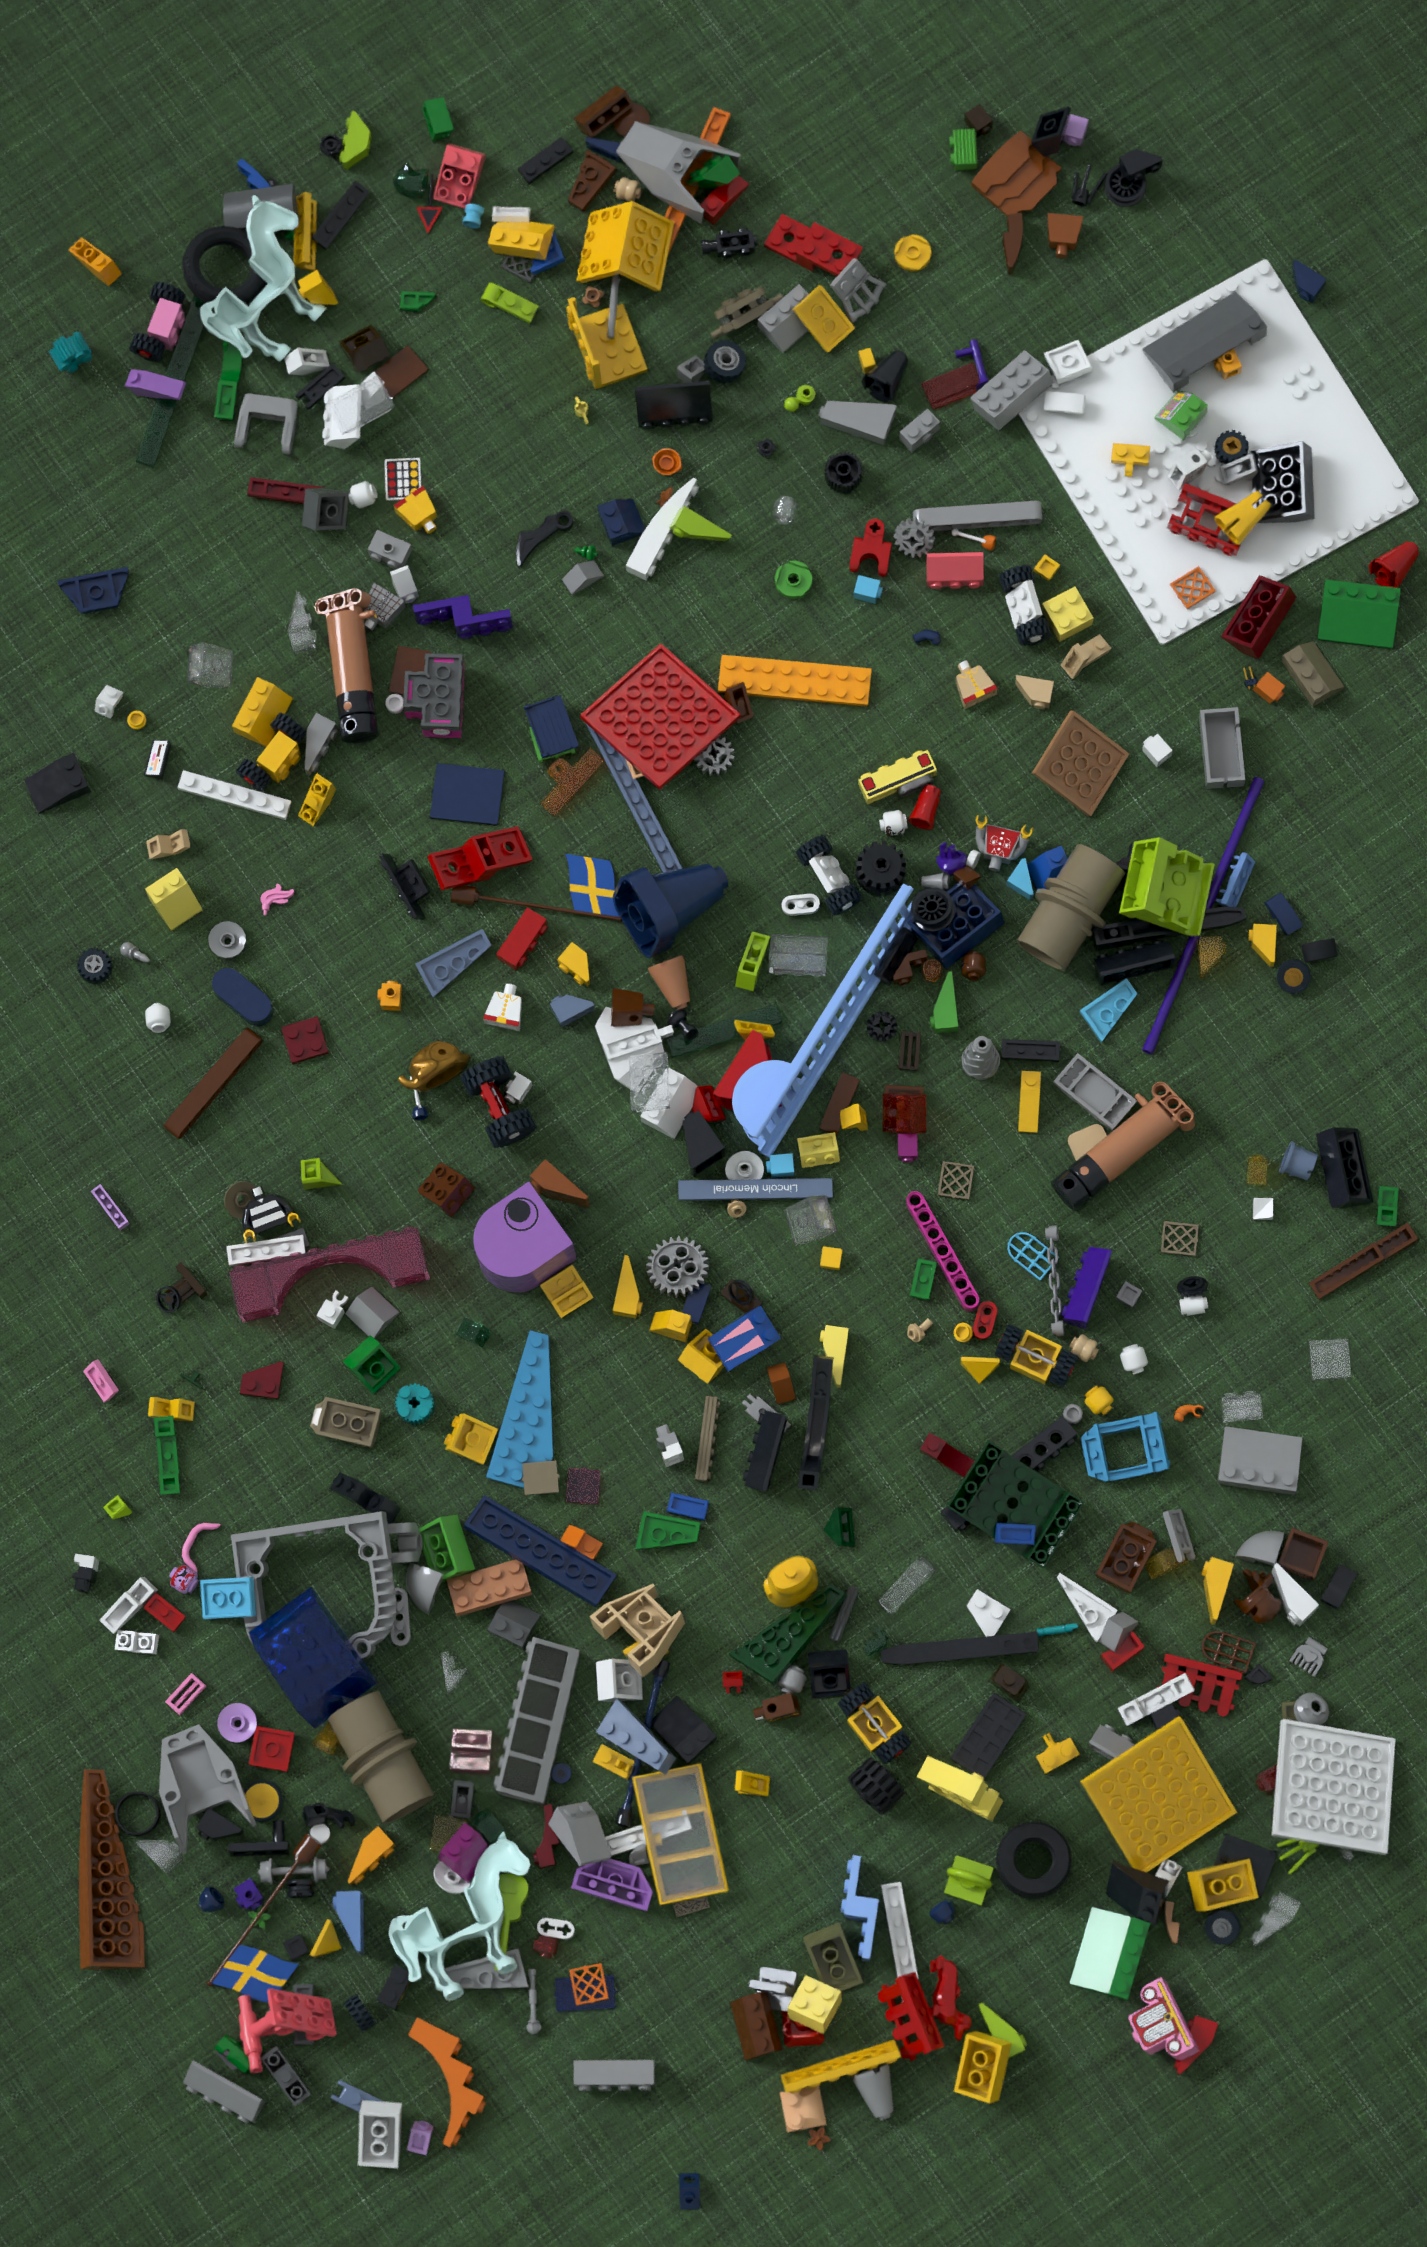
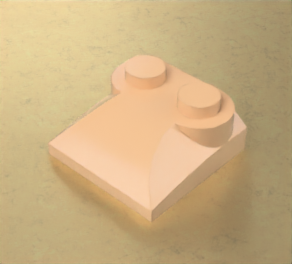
M819 2086L801 2088L800 2092L793 2094L790 2092L786 2093V2091L780 2092L787 2133L827 2125Z

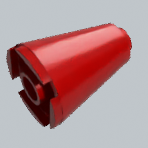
M1406 541L1372 560L1368 567L1370 574H1374L1376 577L1375 582L1379 586L1399 588L1419 555L1418 546L1413 542Z

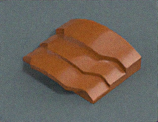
M1022 131L1010 138L988 160L971 182V186L1006 216L1023 211H1032L1057 185L1056 175L1062 170L1048 156L1044 157L1031 144L1032 139Z

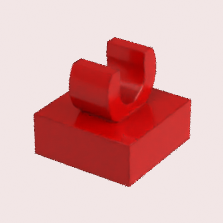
M742 1671L723 1672V1687H726V1693H730V1687L735 1686L737 1693H740L741 1686H743Z

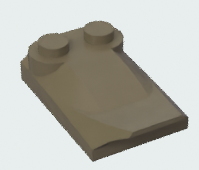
M325 1397L322 1402L316 1404L310 1427L315 1431L316 1435L372 1448L380 1426L382 1410Z

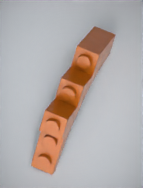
M417 2018L408 2036L423 2045L434 2056L448 2082L451 2096V2116L443 2144L451 2148L452 2145H457L461 2137L458 2133L461 2127H466L470 2119L467 2116L470 2112L474 2115H477L478 2112L482 2113L486 2102H484L485 2097L464 2087L466 2083L470 2084L474 2073H472L473 2068L452 2058L453 2055H458L462 2047L459 2044L461 2040Z

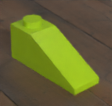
M685 506L678 510L669 527L676 536L681 538L726 541L732 536Z
M752 931L737 972L735 987L754 991L770 936Z
M983 2003L979 2004V2009L991 2035L1012 2043L1008 2059L1024 2052V2046L1027 2044L1023 2035H1018L1014 2028Z

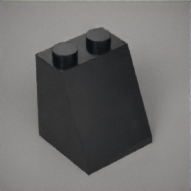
M699 1110L695 1113L694 1111L688 1113L684 1117L685 1120H683L687 1152L693 1177L725 1157L724 1146Z

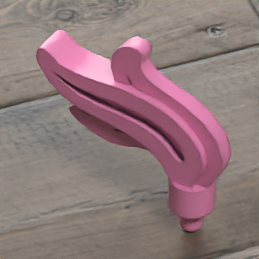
M276 884V888L264 892L260 898L263 915H267V911H269L272 903H287L288 899L294 895V890L281 891V886Z

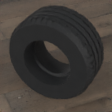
M1034 1821L1019 1824L1006 1833L998 1846L996 1854L997 1872L1004 1885L1014 1894L1028 1899L1044 1898L1056 1892L1066 1881L1072 1862L1070 1847L1064 1836L1051 1825ZM1039 1842L1049 1849L1052 1855V1866L1045 1876L1031 1879L1023 1876L1018 1871L1015 1864V1855L1018 1849L1025 1843Z

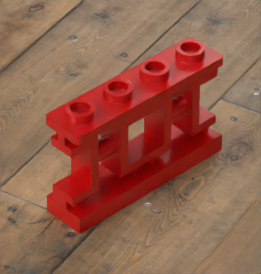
M1185 483L1178 501L1185 503L1186 506L1181 517L1174 514L1171 515L1167 529L1175 535L1182 534L1187 536V539L1190 541L1202 542L1210 549L1217 548L1222 550V553L1225 555L1236 556L1241 544H1235L1230 538L1228 543L1217 539L1220 530H1222L1219 526L1214 531L1199 525L1204 511L1216 516L1236 503ZM1192 500L1202 504L1199 513L1189 509ZM1185 516L1196 520L1193 529L1182 525Z

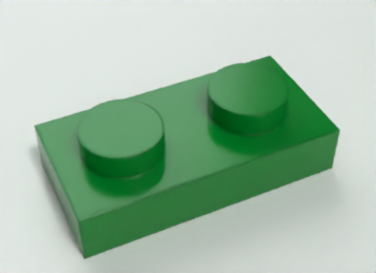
M918 1258L910 1297L929 1301L937 1262Z

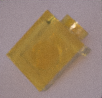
M1257 1154L1247 1157L1246 1183L1266 1185L1267 1158Z

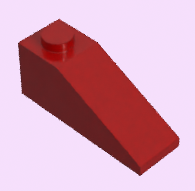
M737 176L728 184L717 187L700 205L704 210L703 217L715 225L746 190L749 183L740 176Z

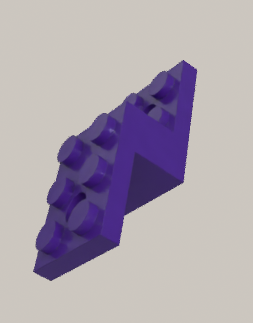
M469 595L413 605L417 624L428 625L436 620L444 622L454 617L457 637L462 639H469L473 635L478 634L485 636L494 631L506 632L513 628L510 609L473 616Z

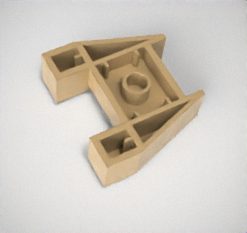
M654 1584L606 1603L590 1616L593 1628L605 1640L619 1628L623 1627L639 1643L627 1656L630 1665L642 1677L660 1663L685 1624L681 1611L671 1617L655 1601L658 1594Z

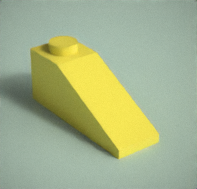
M826 1325L825 1330H821L820 1342H823L825 1355L834 1357L832 1376L836 1387L841 1388L849 1328Z

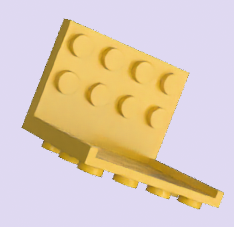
M634 201L590 212L577 281L586 283L621 274L655 292L661 291L674 222Z
M575 297L568 299V306L566 307L570 330L574 331L585 361L589 381L592 380L595 389L648 372L623 303L617 305L614 339H608L609 308L578 318Z

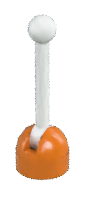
M957 529L951 531L953 536L959 535L981 542L985 549L990 551L994 549L996 536L986 535L983 538L959 532Z

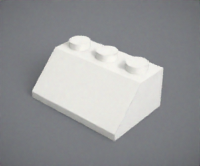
M362 385L336 386L326 392L324 396L326 410L323 415L325 428L322 434L324 445L345 449L360 438Z
M668 1067L640 1116L641 1122L675 1139L683 1125L684 1117L690 1113L693 1107L695 1089L698 1086L684 1075Z

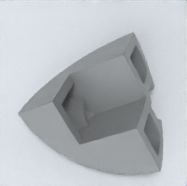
M1264 1531L1251 1536L1241 1545L1235 1557L1251 1563L1257 1560L1274 1566L1284 1532Z
M409 1563L406 1573L408 1594L416 1607L429 1615L435 1603L434 1597L443 1579V1574L424 1566L420 1567L414 1563Z

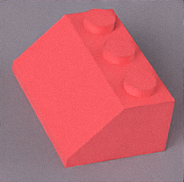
M983 552L927 553V587L932 589H941L942 587L958 589L961 586H968L969 588L983 586Z

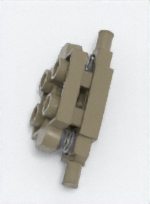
M760 286L754 290L745 289L741 291L736 299L729 298L722 302L723 306L714 312L716 319H721L722 325L715 331L710 332L712 339L714 340L721 335L736 330L766 313L783 298L782 294L780 293L772 299H766L765 295H763L766 292ZM761 297H763V298H764V299H763L764 301L761 302V301H759L758 299L761 298ZM746 305L748 310L740 313L739 309ZM727 316H729L730 318L727 319V320H728L727 322H725V321H724V320H725L724 318L727 317Z

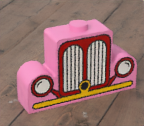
M1160 1977L1144 1986L1141 1991V1997L1148 2006L1129 2016V2021L1134 2029L1132 2035L1135 2041L1140 2043L1143 2050L1149 2055L1166 2047V2051L1177 2060H1183L1199 2052L1167 1982Z

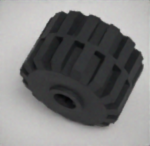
M876 841L872 842L871 847L865 846L863 852H860L856 864V879H859L860 887L865 886V891L869 894L871 891H874V896H880L882 892L886 896L890 895L891 890L894 892L898 890L899 884L902 885L906 871V860L903 858V852L901 850L897 851L896 845L893 843L891 846H887V841H882L881 845H878ZM878 865H885L884 868H878Z
M871 1757L848 1777L851 1786L856 1790L860 1798L882 1815L905 1795L903 1788L878 1761Z

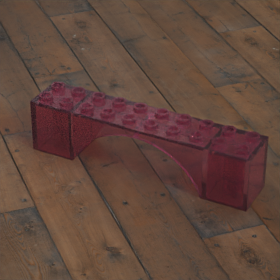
M414 1226L405 1227L403 1231L396 1233L395 1231H387L383 1236L376 1237V1235H370L361 1241L357 1239L348 1240L343 1245L338 1243L330 1244L326 1249L313 1248L304 1254L295 1252L286 1258L278 1256L271 1258L269 1262L256 1261L247 1267L238 1265L233 1267V1270H229L238 1316L242 1323L280 1314L284 1299L293 1285L305 1274L328 1264L353 1263L367 1267L381 1275L392 1288L430 1280L421 1235L418 1228H414Z

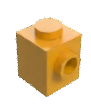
M1234 349L1213 361L1216 371H1220L1223 380L1241 373L1242 365Z
M387 981V983H382L381 989H378L377 998L381 1000L380 1006L382 1010L401 1011L402 986L398 982Z

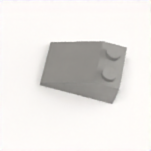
M587 1801L556 1808L548 1825L580 1866L611 1859L598 1815Z

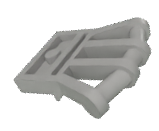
M855 258L849 262L830 284L831 288L842 300L846 316L851 323L871 311L870 308L879 302L878 299L882 289L887 285L870 276V273ZM866 280L876 284L873 294L864 282ZM859 288L868 299L865 304L856 293ZM850 298L853 299L860 309L853 312Z

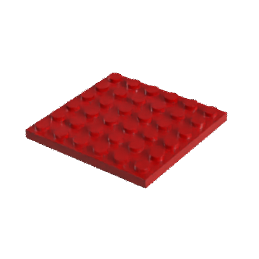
M660 643L580 714V718L661 790L740 719L741 714Z

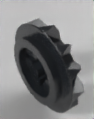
M879 1011L872 1014L869 1018L867 1031L874 1040L888 1041L896 1034L897 1022L895 1017L888 1012ZM880 1019H882L884 1024L888 1025L885 1027L884 1033H882L881 1028L876 1027L880 1024Z
M1187 1277L1177 1284V1291L1181 1296H1187V1298L1190 1296L1195 1297L1207 1291L1208 1283L1202 1277Z

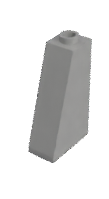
M827 401L825 407H821L818 416L821 417V424L884 445L896 415L897 406L893 404Z

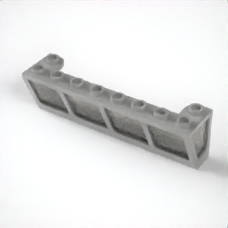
M533 1637L532 1642L528 1641L526 1653L528 1659L527 1661L524 1660L522 1664L523 1680L519 1679L517 1691H519V1696L513 1702L512 1710L515 1713L514 1717L509 1719L507 1729L510 1730L509 1737L504 1739L503 1748L506 1751L504 1757H500L498 1768H501L500 1776L496 1775L494 1787L498 1795L544 1805L580 1657V1650Z

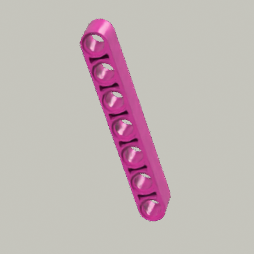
M913 1191L909 1193L906 1200L907 1208L962 1308L967 1312L975 1311L979 1306L978 1294L927 1202L920 1192ZM918 1198L920 1204L914 1206L910 1203V1200ZM926 1214L930 1219L927 1222H922L919 1220V1217ZM931 1231H936L939 1234V1236L935 1239H931L928 1236V1233ZM939 1248H946L948 1253L944 1256L939 1255L937 1250ZM954 1264L957 1270L949 1272L946 1267ZM958 1281H964L966 1283V1287L963 1289L957 1288L956 1283ZM969 1297L976 1301L972 1306L965 1303V1300Z

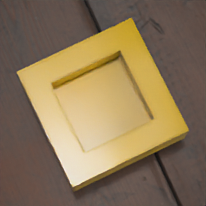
M1044 555L1035 566L1034 572L1050 581L1060 568V564Z

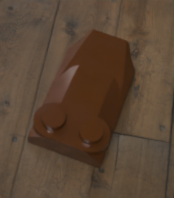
M1133 1521L1128 1524L1122 1523L1095 1576L1121 1591L1131 1593L1157 1542L1154 1539L1153 1531Z

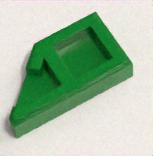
M401 291L400 311L419 312L436 298V294Z

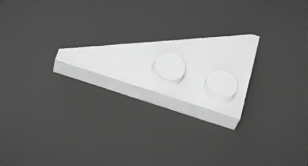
M1059 1573L1058 1581L1095 1642H1098L1107 1619L1114 1616L1117 1609Z

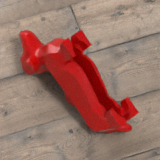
M940 1955L930 1963V1972L934 1973L937 1970L939 1979L933 1994L934 2005L929 2008L932 2016L937 2017L942 2024L954 2027L955 2039L961 2041L964 2032L970 2029L972 2021L969 2016L960 2013L956 2009V1998L960 1995V1986H957V1968L952 1961L946 1960Z

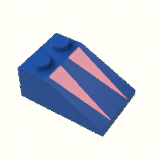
M761 1305L708 1338L727 1371H730L781 1339Z

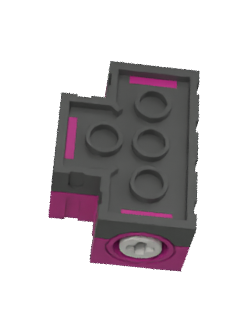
M425 653L424 671H405L403 700L406 718L421 719L424 737H462L461 726L465 672L463 654Z

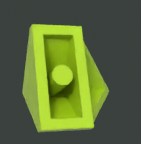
M320 1158L301 1160V1179L305 1190L343 1185L320 1161Z

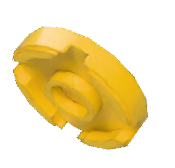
M909 235L901 238L895 247V260L901 268L913 272L925 268L931 258V248L928 241L918 235Z

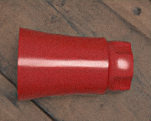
M924 785L915 808L908 819L910 824L924 830L933 829L936 810L940 801V789L933 785Z

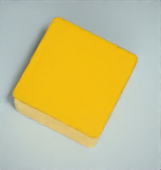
M871 348L859 351V360L863 372L866 374L876 366Z
M823 1247L820 1267L840 1270L842 1249Z

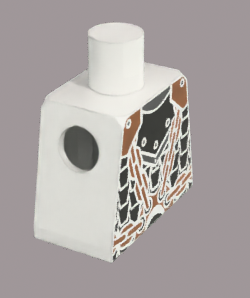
M1193 449L1174 461L1168 478L1178 490H1181L1185 483L1189 484L1204 472L1208 461L1212 459L1210 452L1204 450L1200 453L1198 449Z

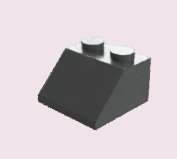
M324 488L305 489L302 526L313 530L345 529L349 492Z
M514 1601L501 1604L487 1630L489 1634L524 1650L541 1615Z

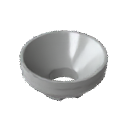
M1306 1693L1296 1700L1294 1713L1299 1722L1322 1726L1329 1716V1708L1326 1701L1318 1694ZM1312 1702H1316L1319 1704V1712H1316L1312 1709Z

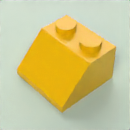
M705 1329L687 1344L678 1361L708 1384L725 1366L708 1340L713 1334Z

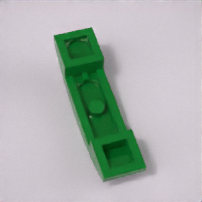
M174 1416L155 1417L154 1427L157 1440L160 1495L180 1493V1475Z

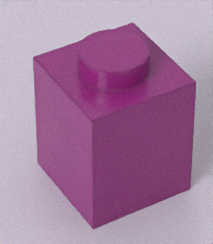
M917 1133L898 1134V1160H902L903 1163H913L918 1158Z

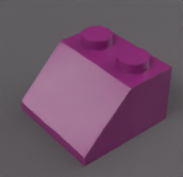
M464 1822L440 1851L438 1859L469 1883L475 1876L478 1859L489 1846L479 1833Z

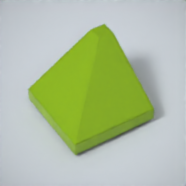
M119 1495L103 1507L113 1520L132 1513Z

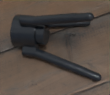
M1088 165L1082 186L1078 190V173L1075 172L1071 196L1072 202L1082 207L1090 204L1093 196L1107 176L1106 172L1099 179L1090 195L1085 187L1092 165Z

